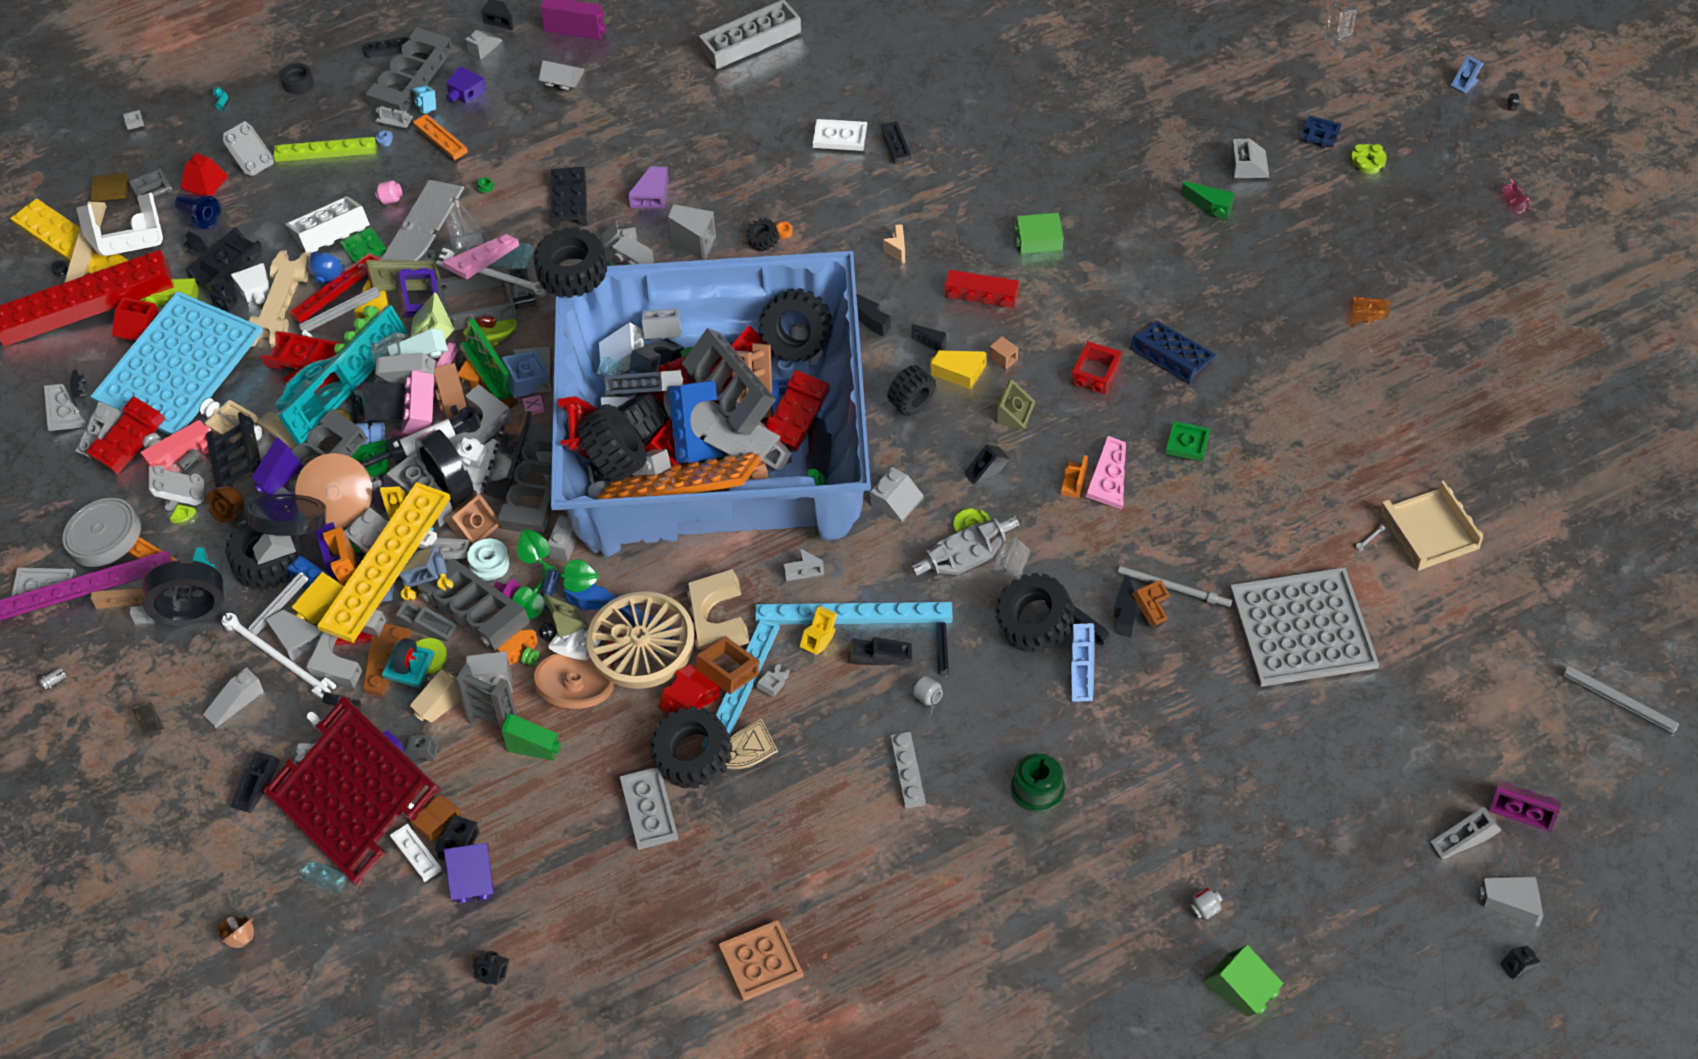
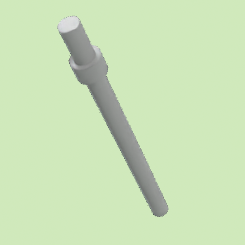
M1120 566L1118 570L1119 574L1129 575V577L1148 583L1162 580L1168 589L1207 600V603L1213 605L1217 603L1231 608L1233 602L1231 599L1218 596V593L1204 592Z

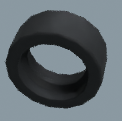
M289 64L280 73L283 88L287 92H305L313 84L311 70L305 64ZM293 76H305L304 78L298 81H289V79Z

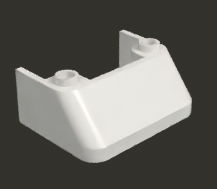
M152 193L137 196L141 213L132 216L130 221L131 230L101 235L100 228L95 223L91 204L76 208L83 236L99 255L108 256L161 244L163 236Z

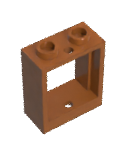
M724 636L707 649L699 652L696 669L731 695L759 675L760 661ZM725 653L741 666L729 674L715 664L713 660Z

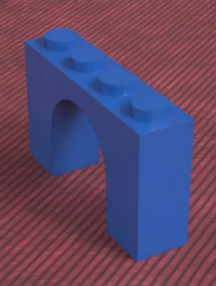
M715 381L668 386L676 463H689L723 457V451L704 442V439H699L694 434L690 422L691 413L698 403L717 400Z

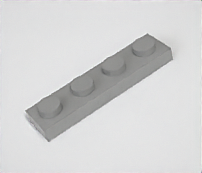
M911 732L891 735L905 809L926 806Z

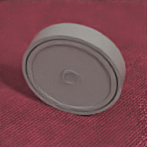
M119 498L99 499L84 506L72 516L63 532V545L73 560L82 566L99 567L107 565L121 558L134 546L140 535L141 522L134 509L125 500Z

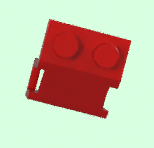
M690 664L676 672L675 675L678 677L673 684L663 690L658 708L666 714L671 712L677 713L683 707L686 710H689L690 706H696L700 709L718 699L721 687L699 672L694 664Z

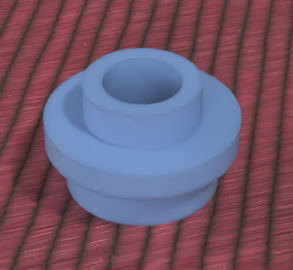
M381 131L376 135V140L381 146H388L392 143L393 135L390 131Z

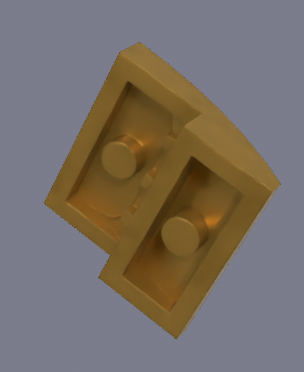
M128 172L94 176L91 187V201L97 202L126 198L128 194Z

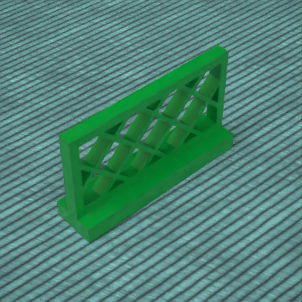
M474 318L470 319L466 342L460 343V349L487 391L499 400L511 396V392L507 387L509 372Z

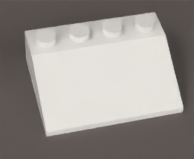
M348 196L285 223L286 228L301 249L309 253L317 251L323 245L329 246L334 243V240L339 238H347L350 236V233L362 231L365 229V226L370 225L363 207Z

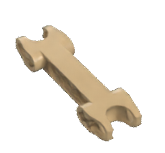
M281 250L273 260L270 267V277L274 281L260 316H251L249 322L259 325L263 329V332L251 347L255 346L260 339L269 338V344L271 349L275 347V333L277 331L288 333L289 323L284 318L298 282H307L310 276L308 262L311 255L309 252H304L295 261H289L287 250Z

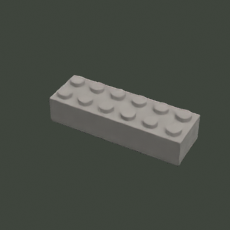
M781 0L699 35L700 51L716 69H719L801 33V19L785 0Z

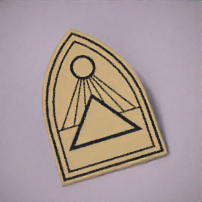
M762 719L740 730L731 737L730 742L733 751L730 754L732 757L729 763L726 762L727 769L747 768L778 752Z

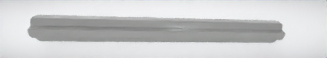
M1571 666L1565 669L1563 675L1570 680L1671 733H1675L1678 729L1679 723Z

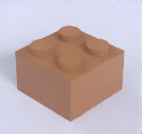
M455 363L434 368V387L438 386V388H435L440 410L445 412L446 418L453 417L450 411L451 406L456 405L459 411L467 407Z

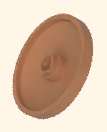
M329 453L314 458L304 466L296 482L295 494L310 496L324 502L326 505V524L334 522L335 528H345L353 524L369 509L373 498V484L368 471L359 461L345 454Z
M558 653L553 654L540 662L534 673V686L537 693L547 702L563 708L581 709L595 706L606 700L614 689V683L608 681L597 671L590 657L588 660H580Z

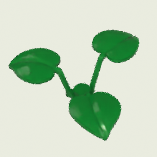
M524 529L517 543V555L523 562L528 564L535 563L538 560L544 566L541 571L543 579L533 591L527 586L519 588L514 594L513 601L523 607L528 618L532 619L539 616L545 607L543 596L536 592L544 584L547 570L560 571L555 564H547V562L541 559L550 553L547 540L535 531ZM579 559L568 562L564 567L565 574L561 572L559 574L560 577L565 578L564 587L571 592L584 591L591 587L599 578V574L588 563Z

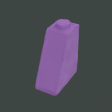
M650 166L629 193L630 208L665 209L669 182L668 167Z

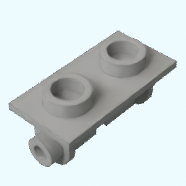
M384 106L377 107L376 113L379 114L376 119L378 123L407 128L413 118L407 111L394 109L392 112V109Z

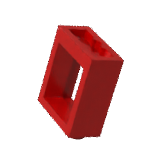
M1087 341L1072 371L1071 384L1106 394L1121 364L1122 351ZM1086 359L1109 365L1110 367L1105 377L1102 378L1082 372L1081 370Z

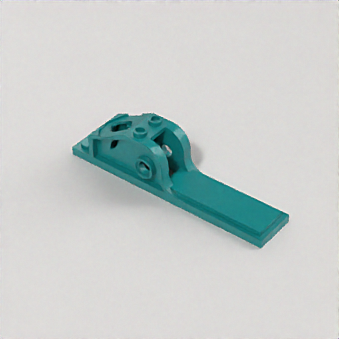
M386 305L338 354L329 359L310 363L302 368L286 384L284 392L275 405L280 411L277 416L296 445L302 444L307 439L311 429L320 425L319 421L332 408L335 410L350 395V390L359 386L376 368L378 357L388 356L390 354L389 347L403 341L409 335L392 305ZM335 371L341 382L330 383L314 392L324 382V379L331 372Z

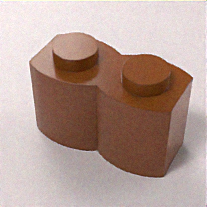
M439 795L431 799L427 808L417 814L416 820L411 821L417 833L432 843L444 833L446 824L449 821L451 822L454 815L459 817L461 815L457 806L443 795Z

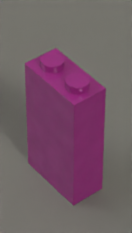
M544 0L541 5L545 32L600 40L606 32L604 12H602L600 4L574 0Z

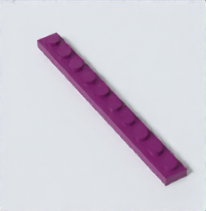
M167 550L0 600V621L87 596L91 592L107 590L144 579L152 569L172 562L170 552Z

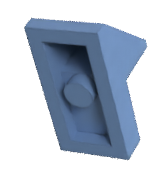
M1467 55L1451 86L1464 93L1469 91L1478 82L1476 76L1484 63Z

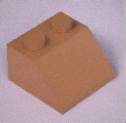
M480 494L469 496L443 518L453 532L460 538L469 540L471 546L475 542L485 539L500 526L497 516Z

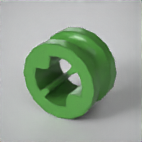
M531 647L526 648L521 662L523 664L528 663V666L533 667L539 658V651H533Z

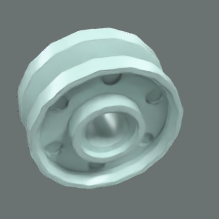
M497 539L479 540L470 547L467 553L470 570L485 581L496 580L502 577L510 566L507 548L504 543Z

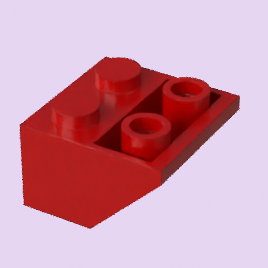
M123 297L115 309L112 336L136 342L159 314L156 304Z

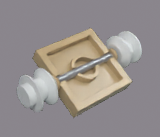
M208 398L200 407V413L209 418L204 424H207L218 435L224 434L239 424V412L250 416L254 423L258 420L256 414L231 400H228L220 408L218 402ZM254 424L256 440L258 441L262 436V429ZM239 432L227 441L234 443L242 436V433Z

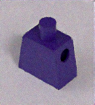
M461 66L458 67L446 83L448 90L446 99L450 103H454L456 100L468 103L486 91L484 78Z

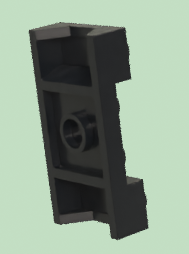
M585 166L551 169V220L553 228H557L562 221L577 220L584 226H587Z
M234 227L186 268L188 278L195 279L197 284L211 292L218 282L225 284V277L246 259L252 261L263 251L259 240L254 243L249 241L238 228Z

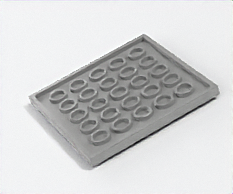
M1346 568L1230 586L1260 687L1378 669L1379 662Z

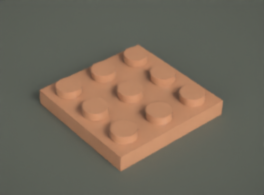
M779 920L719 943L720 951L743 1002L803 977L801 967Z

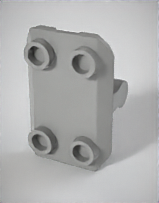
M246 121L223 134V142L232 154L231 160L235 165L239 164L245 174L255 176L274 164L272 154L254 128Z
M161 465L149 466L148 491L152 496L167 499L165 509L173 511L178 502L196 506L204 501V479L198 474L187 475L166 470Z

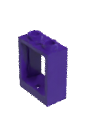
M402 269L396 275L395 280L402 318L414 317L424 305L409 304L405 280L428 279L430 296L433 293L438 295L434 269Z

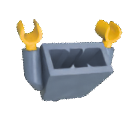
M429 545L426 549L414 552L399 574L402 578V585L405 587L400 594L403 599L408 601L409 599L414 600L416 598V592L411 590L410 587L436 580L439 576L437 585L441 589L446 590L445 585L449 588L453 587V582L446 578L447 569L444 556L435 545Z

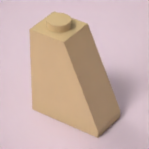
M443 669L437 673L410 705L415 710L414 715L421 721L426 719L433 722L461 701L455 681L456 676Z

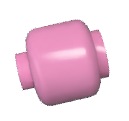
M393 180L378 184L375 196L377 200H380L385 205L395 203L400 200L402 189Z

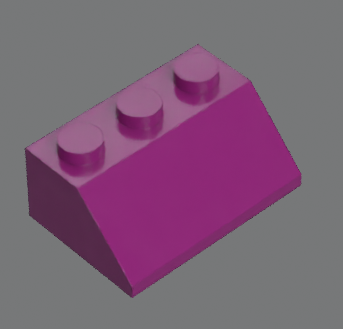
M1499 781L1489 812L1551 832L1560 811L1561 801Z

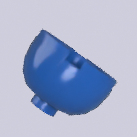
M318 251L312 252L308 262V271L316 282L324 284V282L329 283L343 272L345 265L341 266L339 259L322 252V255H316Z

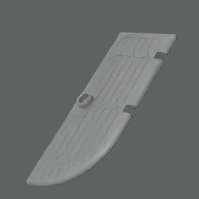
M429 180L381 260H419L436 237L433 232H439L455 205L452 200H458L464 187Z
M664 391V407L671 419L669 392ZM712 400L698 403L691 413L690 422L694 434L698 438L702 435L705 436L704 442L729 455H735V457L753 452V454L760 453L761 460H763L781 437L760 425L756 426L751 435L738 434L732 429L733 426L728 421L729 416L724 415L721 412L720 405Z

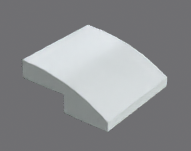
M584 629L563 637H559L556 634L548 645L550 650L566 657L580 660H588L590 657L587 649L588 631H584ZM595 639L594 648L598 646L601 640Z

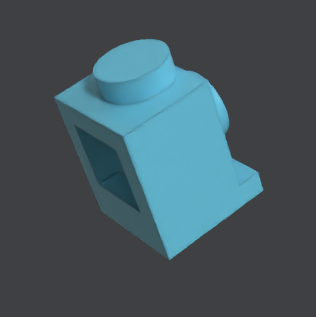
M428 85L412 88V91L416 94L414 99L415 105L420 109V113H429L432 110H436L435 91Z

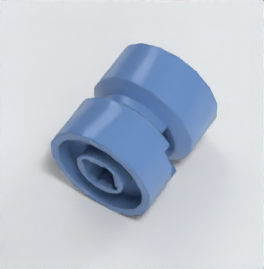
M383 422L372 423L371 426L368 423L356 424L368 437L362 445L386 439Z

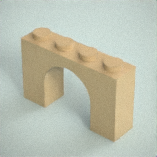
M733 569L689 582L690 591H687L689 601L692 602L690 612L695 621L693 628L695 634H697V639H695L697 649L705 650L724 636L739 646L750 643L747 626L741 617L722 623H710L707 621L708 613L715 604L741 595L739 579Z

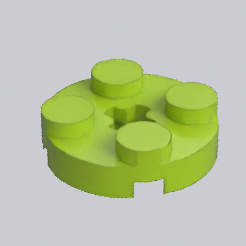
M1358 144L1352 152L1351 163L1354 167L1360 168L1361 172L1372 174L1379 172L1380 168L1385 167L1387 156L1383 151V147L1379 144Z

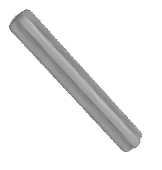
M299 572L249 625L248 629L257 635L267 624L266 619L274 613H278L307 582V576Z

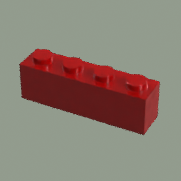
M949 269L945 282V297L1015 308L1019 294V280Z

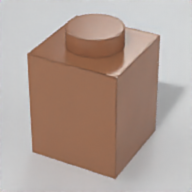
M1003 336L990 345V359L1005 370L1018 360V347Z

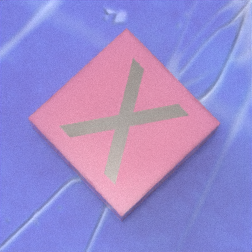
M541 395L523 398L526 412L530 411L532 415L545 412Z

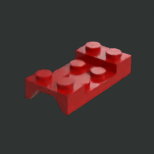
M277 331L275 333V347L269 356L262 355L260 358L265 367L279 370L283 366L302 369L315 361L335 356V346L339 342Z
M795 369L787 384L788 389L773 417H769L765 427L781 436L779 441L797 452L827 397L830 386L827 382Z
M135 396L124 406L122 410L125 414L102 440L97 438L86 451L93 460L96 459L117 475L143 446L144 438L154 433L165 420V417L158 410Z

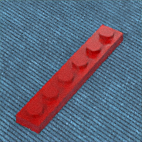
M368 253L337 278L330 281L289 312L290 317L299 323L308 320L311 315L320 311L323 306L336 299L339 294L348 290L350 286L368 274L365 266L366 260H380V258Z

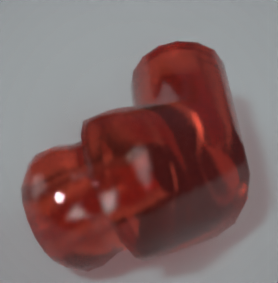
M483 315L474 319L479 327L493 328L497 322L493 316Z

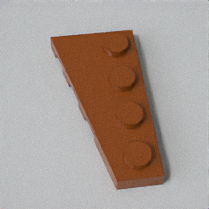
M385 623L379 637L372 635L363 687L364 693L384 697L391 680L384 679L382 673L397 641L400 642L403 638L410 639L412 634L410 628Z

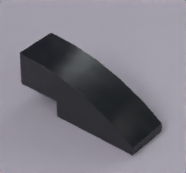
M856 293L858 319L870 330L884 337L891 328V316L881 312L878 303Z
M817 429L812 431L808 439L809 452L806 455V476H808V470L816 469L827 480L832 443L830 433Z
M1125 575L1115 602L1114 617H1118L1116 634L1131 638L1134 629L1136 601L1132 595L1134 589L1130 577Z
M873 637L872 641L852 638L848 645V663L892 665L912 661V643Z
M255 751L249 769L245 768L231 808L247 813L252 812L264 794L262 789L266 784L269 785L279 759Z

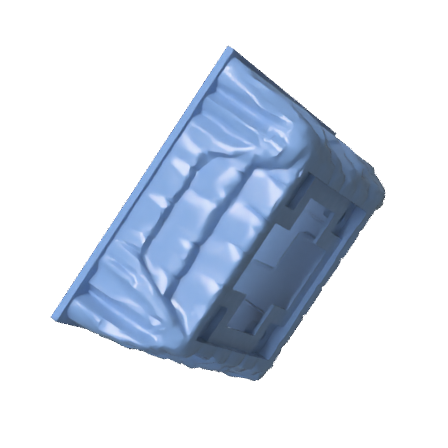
M853 251L607 266L606 277L597 288H593L592 292H586L580 297L576 295L573 298L556 296L552 510L565 509L574 534L593 553L601 551L607 559L621 550V544L636 543L642 539L645 543L658 542L660 538L664 541H677L679 534L691 535L750 531L754 529L817 527L820 539L831 541L839 540L849 533L854 522L860 517L863 491L871 490ZM791 288H794L796 291L798 288H802L805 293L812 291L814 292V297L817 298L819 296L823 299L821 303L823 305L827 304L829 308L827 313L832 315L830 323L833 324L829 340L822 348V356L818 359L817 364L811 365L809 360L803 361L802 359L799 362H792V359L784 361L782 356L779 355L777 358L772 355L771 373L772 380L791 379L796 369L829 383L830 391L821 406V411L818 412V418L826 423L827 433L831 434L832 440L826 485L815 486L814 478L806 476V455L809 452L807 432L798 451L795 452L791 449L792 463H786L783 470H776L770 465H766L770 478L748 479L744 485L730 487L729 491L651 496L650 494L646 497L598 500L588 497L587 490L591 484L586 464L591 460L561 445V440L569 439L568 412L558 407V399L577 396L596 408L602 405L601 397H605L603 378L606 374L601 372L599 342L629 322L643 329V311L679 308L682 326L681 337L668 339L684 346L685 350L688 347H694L704 331L709 328L720 332L728 343L731 344L738 334L749 325L760 336L763 335V332H759V325L762 323L759 321L760 315L763 313L762 310L782 291L786 292ZM788 310L781 315L782 328L790 337L792 325L800 323L806 324L807 328H809V335L811 334L810 323L802 313ZM666 338L656 340L644 339V346ZM630 368L625 373L636 374L640 372ZM622 393L621 397L637 396V393ZM779 394L780 402L784 394ZM660 404L663 411L665 412L664 404ZM603 473L604 477L601 481H605L610 484V482L613 480L607 478Z

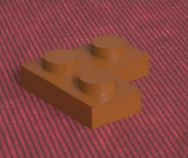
M1162 580L1132 593L1151 628L1168 620L1160 602L1171 596Z

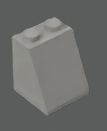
M673 204L666 218L669 221L668 233H670L671 241L701 260H706L716 237L714 212Z

